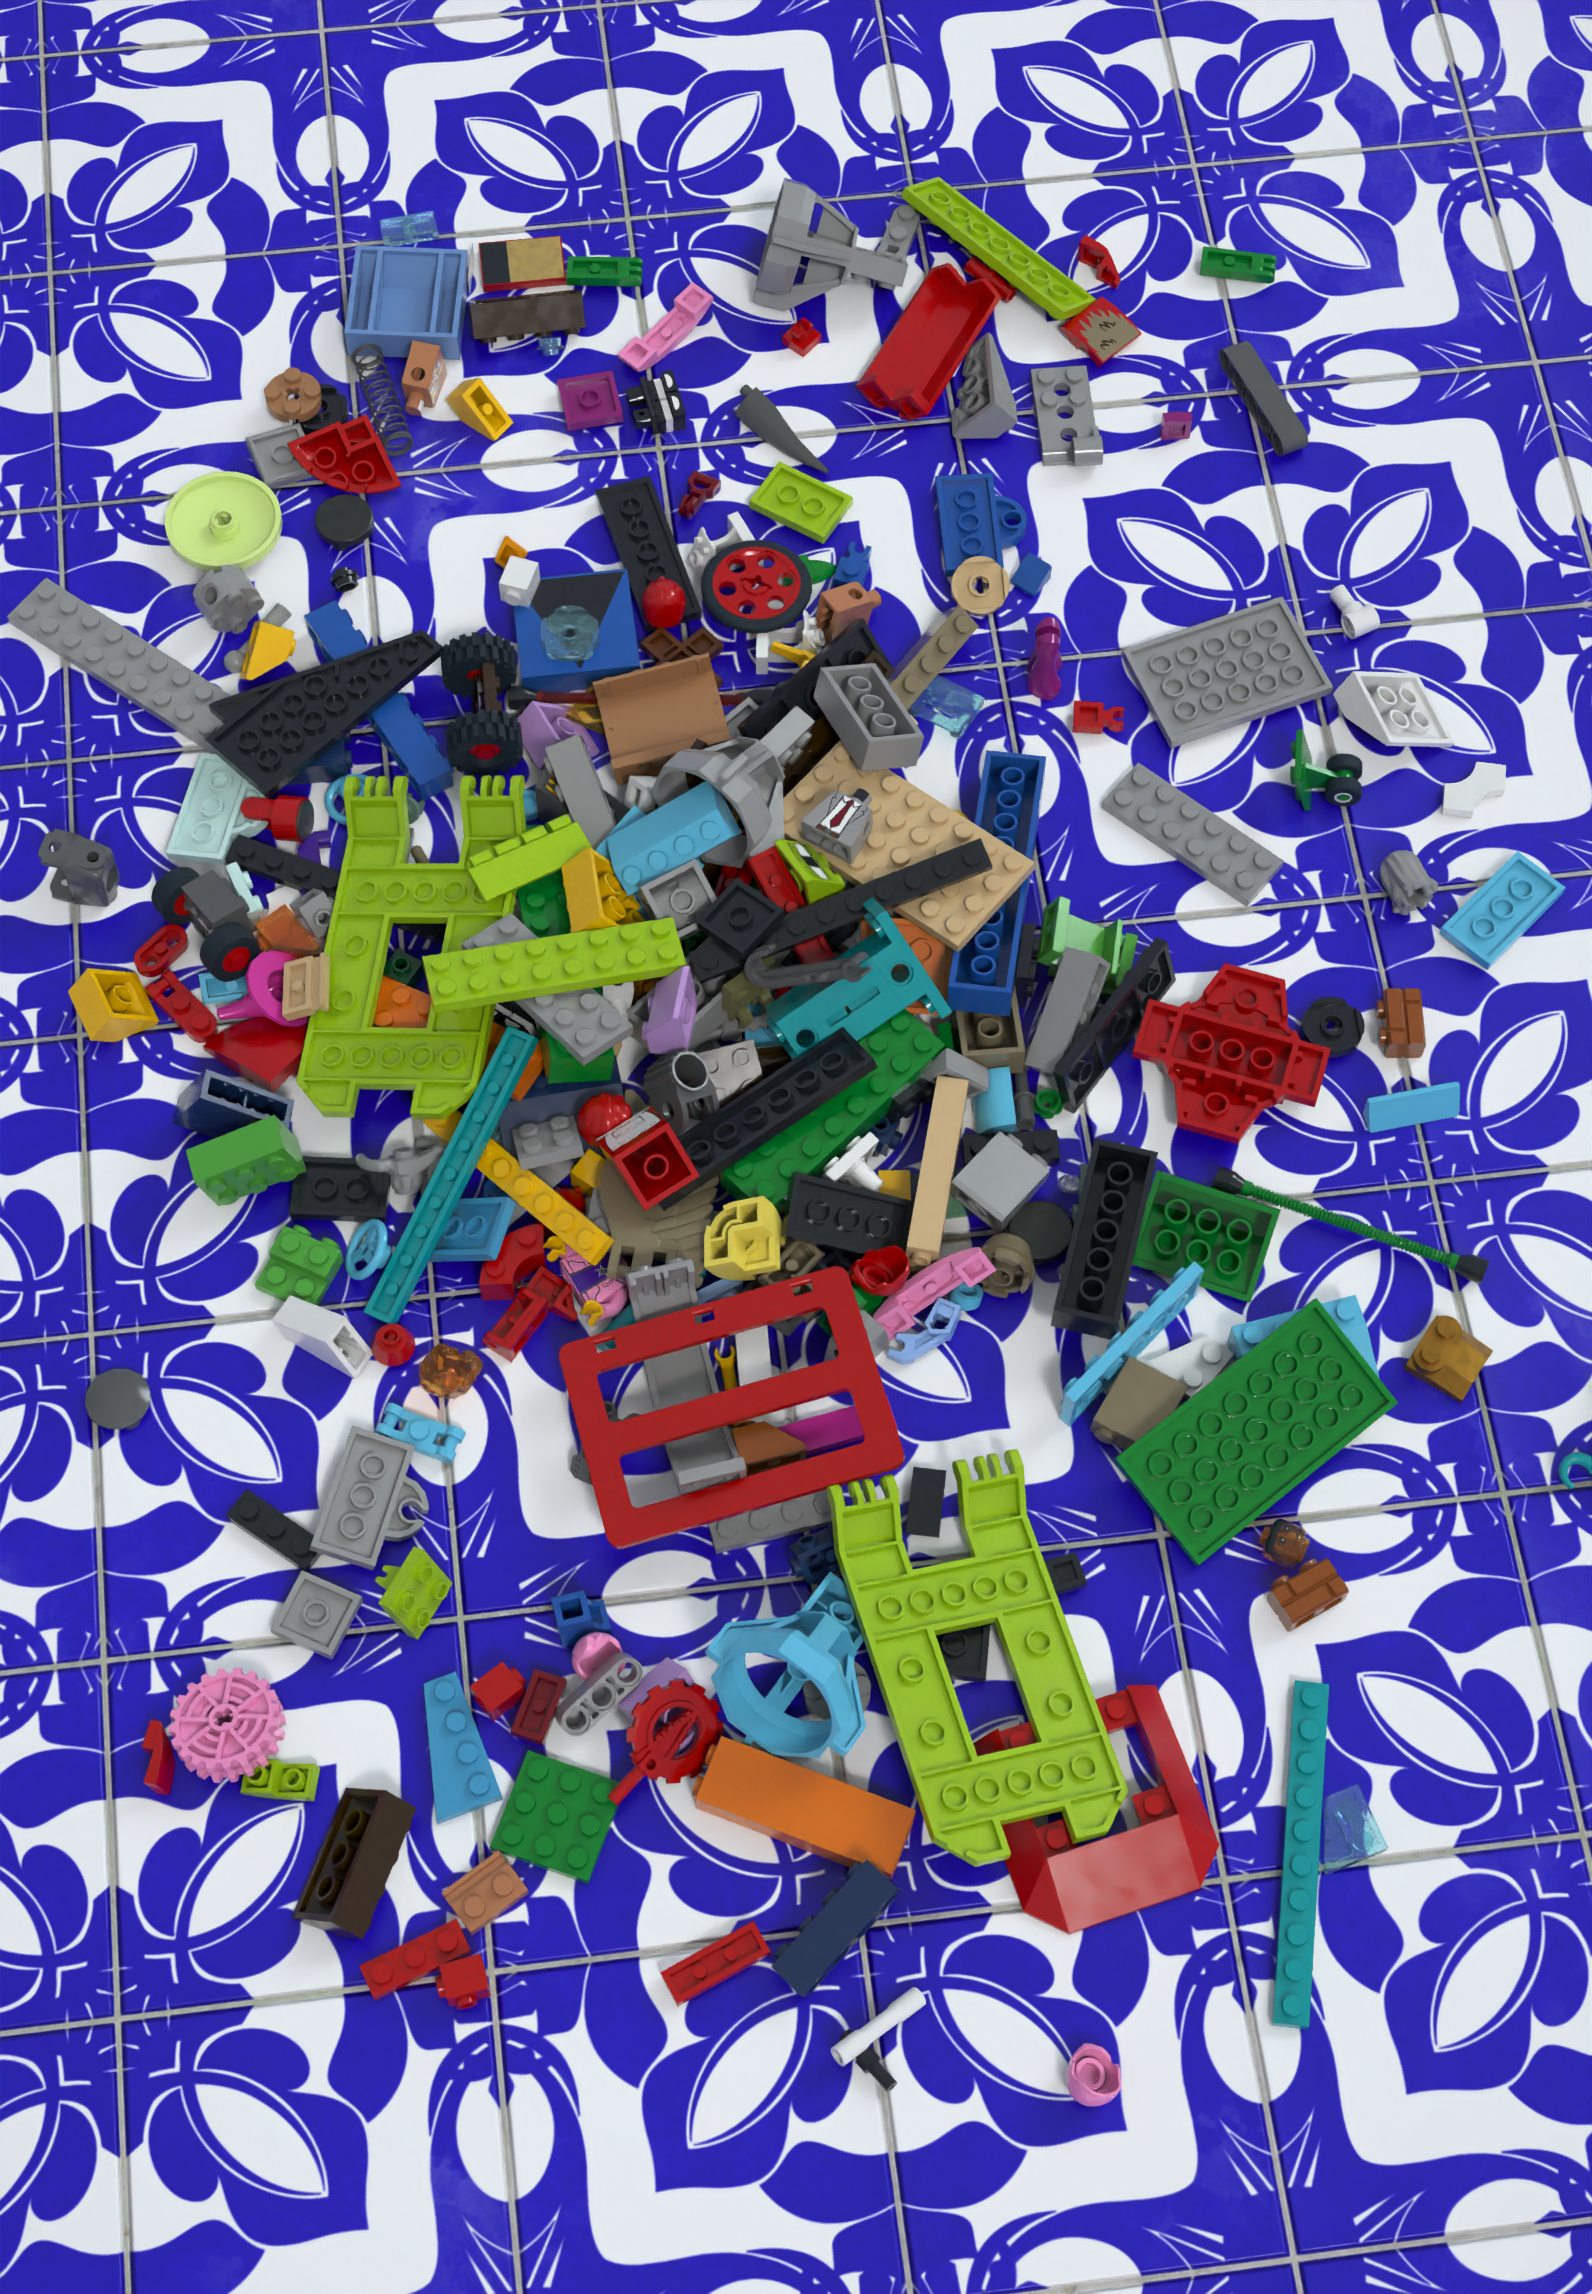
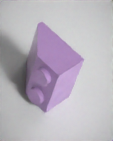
M532 701L517 718V723L519 722L521 725L523 746L530 754L532 763L539 770L543 771L545 766L543 757L547 756L545 748L555 744L557 739L563 741L579 734L583 737L591 757L596 756L600 752L572 707Z
M683 966L657 982L654 995L649 996L648 1013L650 1016L649 1020L643 1023L642 1038L647 1040L650 1053L672 1054L683 1049L689 1050L698 1007L690 966Z
M666 1657L646 1674L639 1684L618 1703V1706L631 1725L634 1716L630 1715L637 1702L640 1704L644 1702L648 1697L646 1692L654 1686L660 1685L661 1688L669 1686L670 1680H684V1686H692L694 1680L684 1667ZM675 1707L661 1714L655 1723L653 1733H656L657 1729L662 1728L665 1723H669L670 1719L675 1718L678 1713L680 1714L686 1708ZM696 1722L692 1724L693 1727L688 1731L687 1737H684L683 1743H680V1748L675 1751V1756L695 1739L697 1732Z

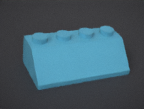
M705 781L607 838L613 870L625 892L630 896L637 893L641 886L695 858L701 857L741 834L742 831L720 791Z

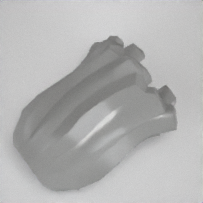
M1398 850L1390 853L1382 861L1380 878L1382 885L1391 898L1392 912L1408 915L1410 911L1416 910L1417 907L1421 910L1426 908L1427 903L1432 900L1433 894L1437 892L1438 883L1427 875L1419 858L1412 851Z

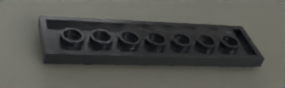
M844 1027L829 1035L677 1137L700 1176L658 1202V1205L665 1211L878 1068L875 1060Z

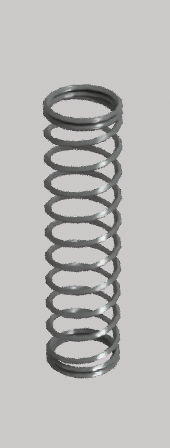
M366 344L354 351L352 360L356 366L359 380L362 383V389L365 392L368 406L371 409L375 426H377L380 441L388 455L399 456L408 452L414 442L411 434L407 432L409 428L404 423L406 419L402 415V408L398 406L399 399L395 397L396 390L393 389V382L389 380L390 373L387 372V365L383 363L385 359L382 356V350L377 345ZM373 348L379 351V354H368L360 359L359 362L356 361V356L362 350ZM369 356H378L372 362L361 363L365 358ZM375 364H379V365L376 366V367L369 368V369L367 368V367L374 366ZM381 365H383L385 368L384 371H374L370 373L368 376L362 375L364 370H375L379 368ZM382 372L378 376L370 377L373 374ZM384 373L388 376L387 379L376 380L370 385L365 384L367 379L379 378ZM380 381H385L382 384L374 385L375 383H378ZM387 382H389L391 385L390 388H381L379 390H376L373 394L368 392L370 387H381L385 385ZM382 390H387L384 393L376 394L377 392H380ZM390 390L394 393L393 396L383 397L376 402L371 401L373 396L385 395ZM391 398L390 400H388V401H386V402H381V403H379L380 401H382V400H384V399ZM393 399L397 402L396 405L385 406L379 411L374 409L376 405L387 404ZM394 407V408H392V409H390V410L383 411V410L386 409V408ZM396 408L400 410L399 414H390L382 420L377 418L379 413H388ZM391 416H396L392 419L385 420L386 418H389ZM399 416L403 419L402 422L392 423L386 428L380 427L382 422L393 421ZM400 424V425H398V426H396V427H394V428H389V427H391V426H393V425ZM402 425L406 428L405 431H397L388 437L383 435L385 430H395ZM408 438L401 445L390 446L387 444L392 439ZM409 442V445L406 448L399 451H389L386 449V446L389 448H398L406 445Z

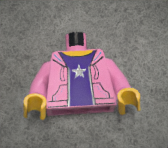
M550 1237L543 1245V1248L552 1249L547 1255V1259L550 1262L555 1261L558 1257L562 1259L560 1260L561 1274L564 1280L571 1284L572 1293L582 1309L579 1314L586 1315L587 1323L590 1326L596 1325L598 1320L617 1317L630 1296L626 1278L617 1277L616 1280L606 1278L611 1252H606L599 1263L594 1266L559 1237ZM627 1255L621 1257L620 1264L631 1266L633 1257Z

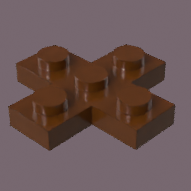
M662 627L640 642L641 650L656 662L654 666L709 653L710 660H713L724 651V644L705 627L699 629L683 643ZM714 672L717 688L719 689L723 685V679Z

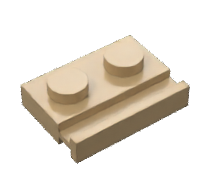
M325 952L320 953L319 957L314 958L311 955L284 963L282 1016L287 1021L314 1015L318 1010L329 1011L330 958Z

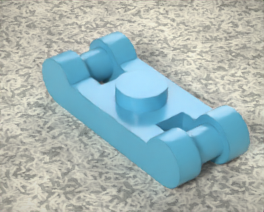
M394 1403L387 1404L384 1410L386 1416L382 1423H378L374 1433L414 1445L415 1452L448 1464L453 1463L457 1454L455 1452L457 1444H461L466 1435L465 1431L456 1426L439 1423L407 1411ZM397 1421L406 1424L402 1432L394 1429ZM438 1437L445 1439L443 1446L435 1445Z

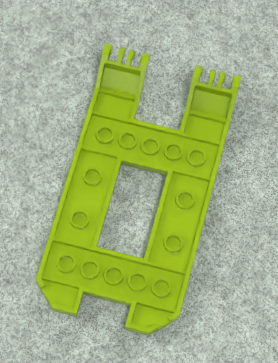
M473 775L462 776L459 791L464 838L459 863H406L411 838L406 797L408 790L407 776H396L394 778L393 796H386L389 788V780L386 776H378L377 782L375 776H367L364 781V796H357L360 789V779L357 776H347L343 793L348 840L324 952L330 958L329 1011L318 1010L316 1014L310 1015L296 1083L324 1117L354 1118L359 1090L375 1089L414 1090L410 1114L414 1119H445L472 1098L483 1076L496 1003L434 1013L431 1002L427 1028L372 1027L393 923L447 924L442 954L461 951L463 942L508 914H513L517 889L485 903L468 874V870L471 867L467 858L486 849L491 852L493 858H496L492 847L513 837H516L520 845L523 846L519 835L526 832L523 799L525 779L523 775H513L510 779V795L503 796L505 778L502 775H495L492 781L490 775H484L481 778L480 796H473L474 789L476 788L475 777Z
M1017 1449L1007 1450L1004 1453V1460L1010 1474L1002 1475L1000 1460L995 1453L987 1454L986 1461L983 1456H977L973 1459V1466L979 1480L971 1481L967 1461L962 1459L952 1463L953 1473L957 1481L960 1528L971 1558L918 1569L912 1568L902 1539L899 1489L893 1474L882 1475L879 1479L880 1487L885 1496V1499L877 1500L875 1486L870 1478L862 1479V1490L858 1481L849 1482L848 1492L853 1501L852 1506L845 1507L842 1488L838 1484L827 1486L826 1490L831 1506L835 1555L931 1842L975 1867L1007 1860L1010 1857L1011 1852L1001 1825L1051 1813L1062 1812L1072 1843L1103 1837L1109 1831L1128 1793L1126 1782L1027 1515L1024 1465ZM995 1623L1037 1743L977 1756L936 1635Z

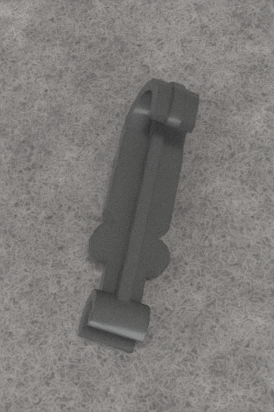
M775 943L756 948L749 955L745 963V974L748 980L757 987L769 989L842 979L855 983L873 969L872 966L863 968L859 965L869 956L865 952H857L851 958L768 969L763 964L761 957L773 952L776 948Z

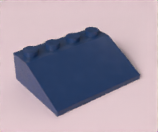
M616 1055L614 1056L611 1080L547 1084L545 1069H543L520 1102L512 1098L509 1099L499 1119L503 1147L518 1159L512 1135L513 1129H517L527 1123L539 1124L547 1122L558 1116L569 1117L574 1115L575 1122L577 1123L578 1111L592 1096L607 1092L611 1095L620 1094L624 1097ZM579 1134L584 1154L588 1149H591L607 1160L600 1148L587 1144ZM582 1157L574 1158L572 1161L577 1164Z

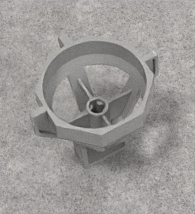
M784 178L768 230L753 296L754 303L786 311L835 287L844 285L848 272L851 273L852 278L868 283L869 278L878 280L877 283H879L880 287L895 290L896 286L903 287L908 269L906 260L856 246L859 232L858 226L824 200L807 184ZM815 200L823 206L817 233L809 230ZM801 256L809 257L803 283L793 284Z
M796 706L760 741L755 738L738 736L732 740L702 750L686 749L678 751L662 767L651 790L658 808L689 791L686 772L694 774L712 784L722 793L721 795L731 813L735 810L737 811L747 836L737 835L700 858L706 863L742 868L746 864V860L774 846L775 841L779 839L784 840V766L788 762L793 765L803 753L802 748L812 737V734L809 732L815 721Z

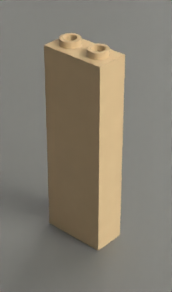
M937 1075L906 1248V1256L910 1261L909 1274L911 1276H914L940 1259L951 1196V1181L954 1179L966 1110L969 1080Z

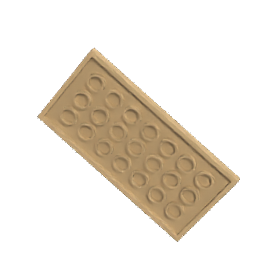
M841 740L783 799L784 839L810 844L817 853L821 852L824 854L832 871L837 872L855 886L870 882L981 838L992 863V870L892 909L957 952L968 943L1035 870L1034 861L891 770L861 771ZM861 788L872 797L868 807L872 810L873 825L858 856L851 865L804 840L802 837L801 821L833 791H839L851 797L857 789Z

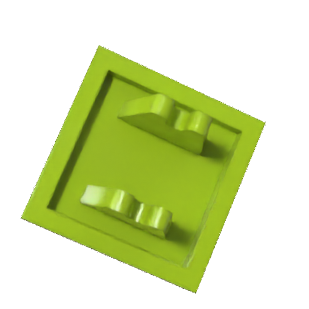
M413 1547L401 1567L383 1566L382 1570L387 1576L384 1578L379 1576L375 1581L386 1590L378 1604L407 1636L418 1640L425 1628L430 1624L431 1618L442 1600L447 1596L453 1583L423 1549Z

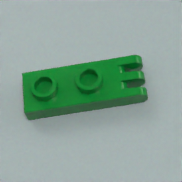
M1203 246L1199 275L1270 284L1275 280L1277 257L1270 254Z
M568 256L567 285L637 287L642 284L643 260L638 257Z

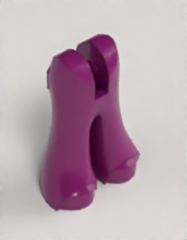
M1047 617L1038 623L1035 629V648L1030 655L1027 667L1029 672L1027 688L1037 698L1053 700L1061 691V681L1057 673L1062 666V658L1059 652L1061 630L1059 622L1055 618Z

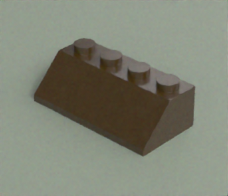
M580 289L469 300L474 339H480L481 344L497 342L496 337L508 336V340L512 341L525 339L524 334L535 333L536 338L553 336L552 331L563 330L564 335L580 333V328H586L583 298Z
M345 1788L292 1918L341 1937L363 1939L371 1926L372 1916L379 1899L385 1892V1884L392 1867L398 1860L399 1850L405 1835L411 1828L416 1807L387 1790Z

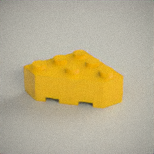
M587 847L561 866L571 933L645 921L637 911L641 906L633 894L628 896L625 890H622L617 878L612 875L615 872L610 860L592 848Z

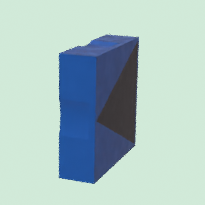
M627 569L540 577V582L529 608L513 605L522 686L537 690L538 696L566 694L581 689H594L592 682L640 669Z

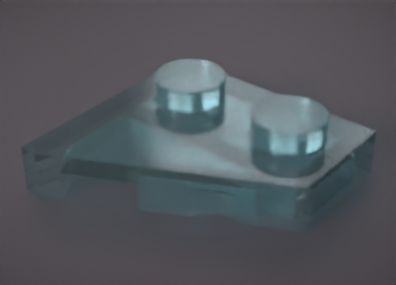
M1358 1784L1326 1796L1324 1800L1325 1875L1387 1851L1388 1845Z

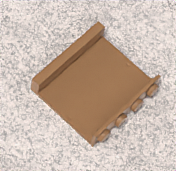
M709 653L693 655L686 659L665 662L658 666L642 670L637 669L627 674L606 677L592 682L618 786L627 784L629 776H659L662 767L678 751L690 749L697 738L706 742L709 747L731 740Z

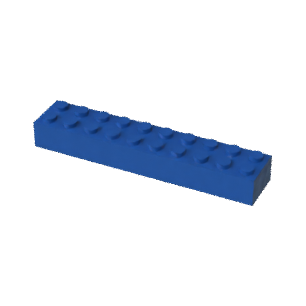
M986 750L974 824L1033 861L1045 781L1046 756ZM1031 874L959 952L954 950L947 1000L951 1010L1010 1016Z

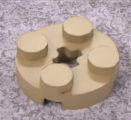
M975 556L966 559L956 569L950 585L951 595L957 606L960 605L968 614L973 616L990 615L1000 609L1008 596L1010 588L1009 577L1005 569L1001 568L995 560L986 556ZM976 579H982V583L988 585V588L984 589L982 594H979L977 590L972 588V585L976 584Z

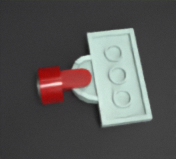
M200 753L165 853L169 860L225 866V858L238 834L251 838L263 829H270L276 840L302 843L312 833L314 808L307 797L279 795L277 799H267L218 755Z

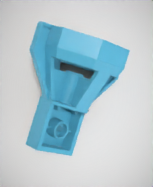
M832 1572L828 1573L804 1607L797 1611L796 1614L789 1617L726 1623L706 1649V1655L719 1664L711 1679L729 1723L747 1735L742 1744L750 1746L755 1741L772 1755L820 1758L826 1748L830 1747L843 1757L847 1755L866 1728L854 1668L856 1651L864 1639L845 1582ZM746 1653L767 1654L788 1662L787 1669L766 1698L758 1692L748 1675L745 1663ZM811 1680L825 1698L831 1718L823 1721H806L785 1714L784 1711L805 1682Z

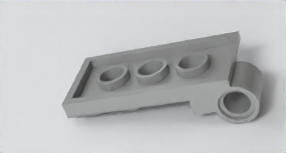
M1087 366L1031 369L1030 381L1043 466L1073 465V467L1102 465L1103 441L1102 437L1099 436L1098 426L1095 424ZM1064 390L1068 395L1058 396L1055 392ZM1065 412L1069 413L1072 417L1063 419L1058 414ZM1064 435L1073 436L1071 441H1065L1061 437Z

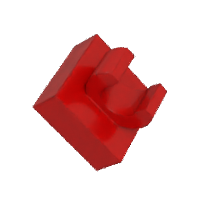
M804 317L782 336V344L803 358L821 342V333L814 329L813 324Z

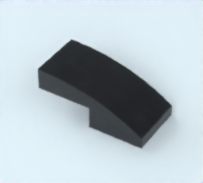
M913 1467L906 1534L939 1538L946 1470Z

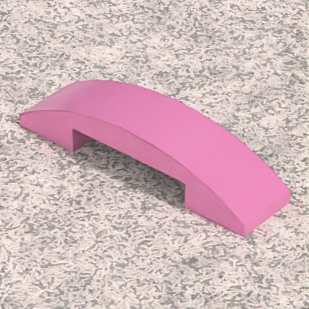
M692 282L674 299L675 307L643 338L640 339L635 336L617 354L618 358L637 372L646 370L658 363L674 350L694 329L713 302V296Z
M980 1247L956 1252L934 1262L908 1279L901 1290L889 1296L883 1302L872 1318L886 1330L888 1339L891 1341L896 1337L897 1333H903L914 1326L916 1323L912 1316L935 1302L938 1297L944 1296L963 1282L971 1288L997 1270Z

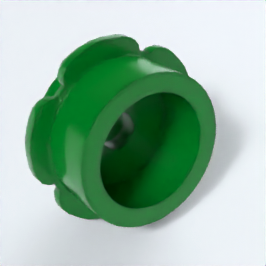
M1043 1089L1035 1095L1034 1112L1036 1114L1039 1113L1041 1118L1052 1119L1054 1115L1061 1113L1063 1104L1061 1103L1060 1095L1055 1090ZM1049 1103L1050 1106L1046 1107L1044 1104Z

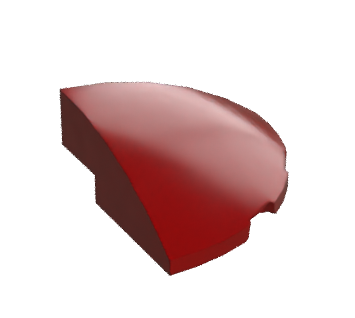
M367 414L342 425L338 421L287 443L295 459L309 474L335 489L345 492L376 494L402 487Z
M254 1017L221 1031L203 1046V1049L248 1082L252 1083L254 1080L269 1092L275 1093L290 1075L293 1077L298 1075L308 1024L294 1028L279 1025L267 1017Z

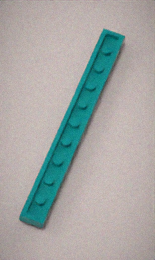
M510 1026L507 1027L364 1310V1313L386 1324H397L539 1042L535 1036Z
M1295 1680L1292 1696L1272 2025L1307 2030L1310 2022L1329 1684Z

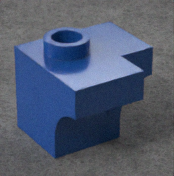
M585 1590L551 1598L562 1647L575 1645L583 1636L593 1632L612 1635L604 1600H589L586 1598Z

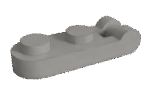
M902 205L896 208L876 252L906 260L919 228V211L913 209L910 205Z

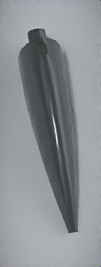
M746 384L740 389V394L745 399L738 407L735 416L743 424L786 455L824 473L829 472L797 438L776 406L757 387L752 389Z

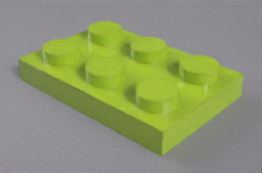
M779 461L750 499L749 508L824 544L852 506L853 497Z

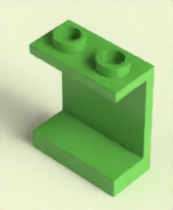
M1062 896L1057 897L1044 907L1037 962L1057 969L1060 957L1064 955L1066 947L1099 955L1111 963L1104 983L1114 978L1118 974V969H1120L1119 952L1124 940V935L1122 934L1123 921L1117 919L1107 928L1100 927L1070 915V899Z

